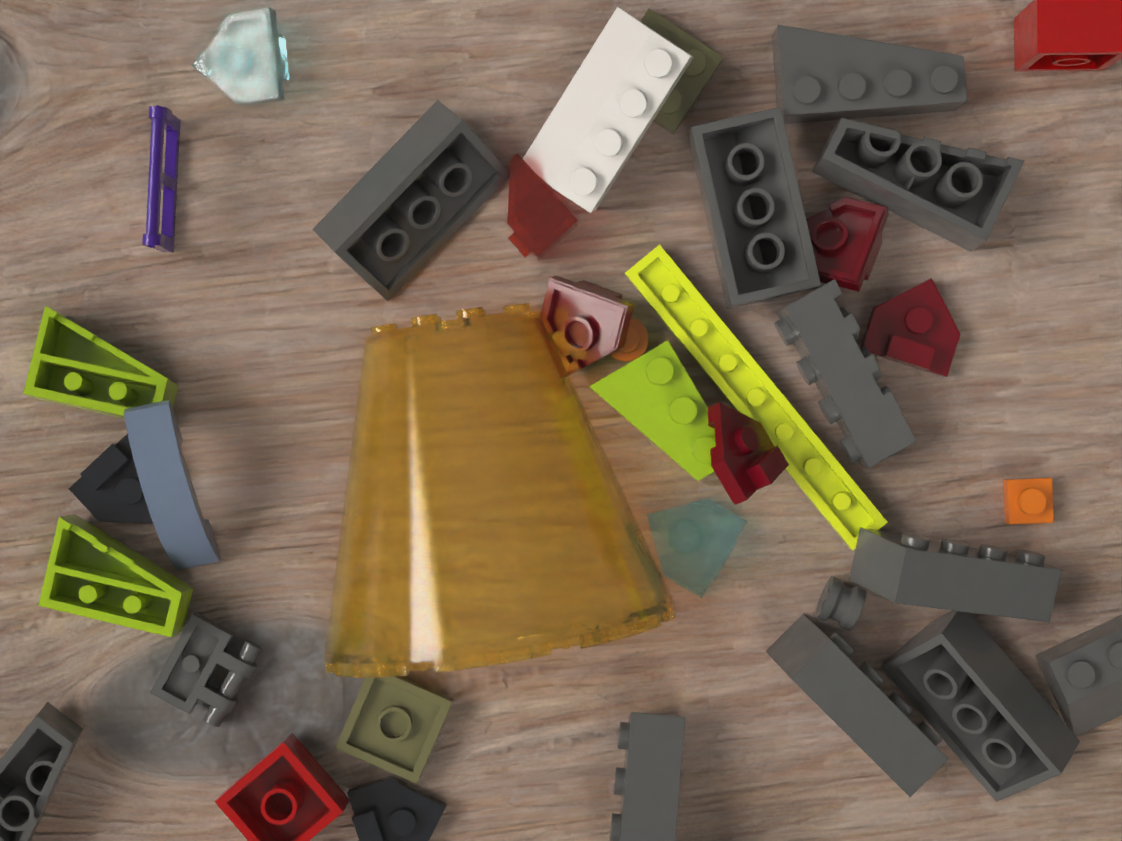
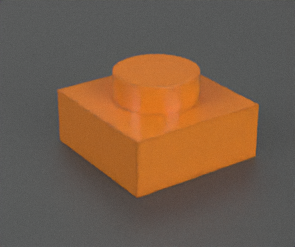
M1052 478L1003 479L1005 524L1054 523Z

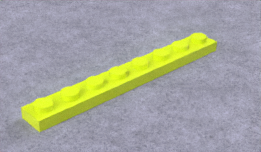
M660 244L625 272V276L735 410L762 424L773 445H778L789 465L785 469L786 472L851 550L856 549L860 527L879 530L888 523Z

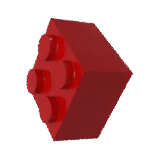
M1034 0L1014 18V72L1105 70L1122 59V0Z
M291 733L229 786L215 800V803L248 841H310L345 810L350 800L298 738Z

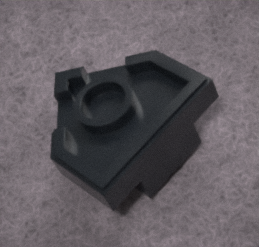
M127 433L118 443H112L81 472L80 475L82 477L69 490L98 521L153 523L139 482Z
M393 776L349 789L347 792L354 812L352 820L359 841H429L447 805L432 796L429 797L407 786V783Z

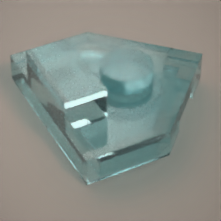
M268 7L228 14L218 27L219 33L205 52L201 51L191 66L203 76L209 78L239 105L246 106L285 100L283 81L289 80L285 36L278 33L276 10Z
M708 498L647 514L662 575L702 598L712 580L715 581L735 547L736 539L747 521Z

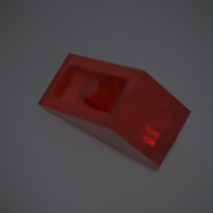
M517 153L510 160L507 224L513 233L507 239L524 258L532 253L539 261L578 226V220Z

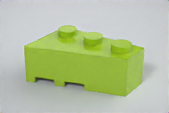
M45 305L23 394L40 401L125 419L124 411L128 408L170 400L172 407H174L179 385Z
M668 340L589 386L592 391L607 402L692 478L699 481L714 472L711 467L710 449L716 446L715 429L708 426V407Z
M76 514L61 516L58 519L38 606L173 637L184 630L193 587Z

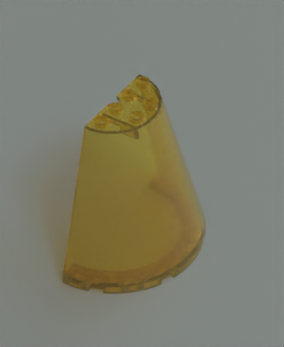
M530 303L503 307L504 313L486 315L483 307L456 311L457 319L442 321L438 314L410 318L412 327L398 329L397 324H387L370 328L371 336L366 337L364 342L323 657L326 673H334L335 676L355 678L407 676L409 671H425L428 668L434 667L436 673L498 665L552 655V649H569L572 646L578 645L583 649L620 640L660 627L661 622L672 621L676 617L675 602L571 377L567 374L560 360L561 356L553 338L547 332L541 319V312L531 311Z

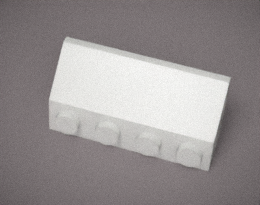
M617 7L523 157L522 162L553 189L592 213L602 202L694 56Z

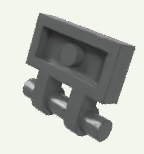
M195 612L191 615L150 693L188 714L193 712L198 701L201 700L210 705L204 721L212 726L220 727L227 713L231 714L238 703L235 697L245 678L252 677L257 667L254 662L262 648L256 643L246 640L239 654L231 652L227 647L235 633ZM218 664L230 670L220 689H216L208 684Z

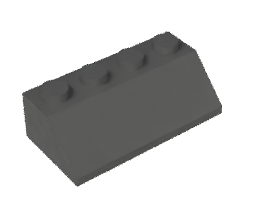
M437 100L313 228V231L385 300L389 301L511 176V173L461 118Z
M781 107L691 127L688 133V140L726 308L730 309L766 301L821 286Z
M951 610L931 621L881 665L888 676L996 802L1062 774L1080 743V740L969 612Z
M1122 615L1034 655L1068 728L1075 736L1122 715Z

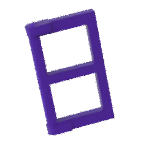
M160 105L149 106V119H151L146 234H143L142 245L161 252L174 253L181 120L174 116L172 111ZM164 130H166L165 167H164V173H163V172H162V164H163V144H164ZM161 189H162V190H163L162 227H161V233H159Z

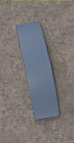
M165 400L125 409L124 417L129 443L142 492L156 532L172 565L176 570L219 562L220 554L209 520H204L181 450L183 438L171 401Z

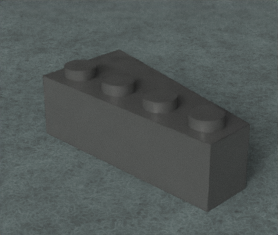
M777 25L772 35L777 107H781L785 124L841 120V118L858 119L956 111L967 102L964 56L784 25Z
M841 118L829 134L812 172L877 205L888 207L889 211L971 252L987 241L1024 160L1011 157L1002 159L986 155L987 152L973 148L964 150L943 145L939 140L926 137L923 139L900 135V131Z
M834 279L776 311L780 320L774 324L786 346L793 343L799 353L801 360L797 361L796 364L808 385L815 383L823 399L819 400L818 404L825 418L830 424L837 422L845 436V438L840 440V444L852 464L858 461L861 467L870 468L915 443L916 440L891 390L887 386L880 389L877 380L882 378L873 354L865 346L859 348L855 340L860 338L858 332L860 328L852 313H848L844 307H838L834 298L841 295L842 292Z
M860 527L849 580L896 604L1050 622L1062 570L1044 563L1045 555L1029 550L1018 549L1017 555L1007 554L1008 550L987 544H980L978 549L951 539H942L940 542L914 534L903 533L901 535Z
M802 614L766 650L768 655L909 797L949 760L936 747L942 739L924 721L916 726L908 718L913 710L895 692L887 697L878 688L885 681L866 662L858 668L849 659L855 651L836 632L827 637L814 623Z
M49 702L45 704L0 759V841H31L83 728Z
M631 712L628 722H620L618 749L625 750L624 768L616 767L614 795H621L619 814L612 813L610 841H676L685 717Z

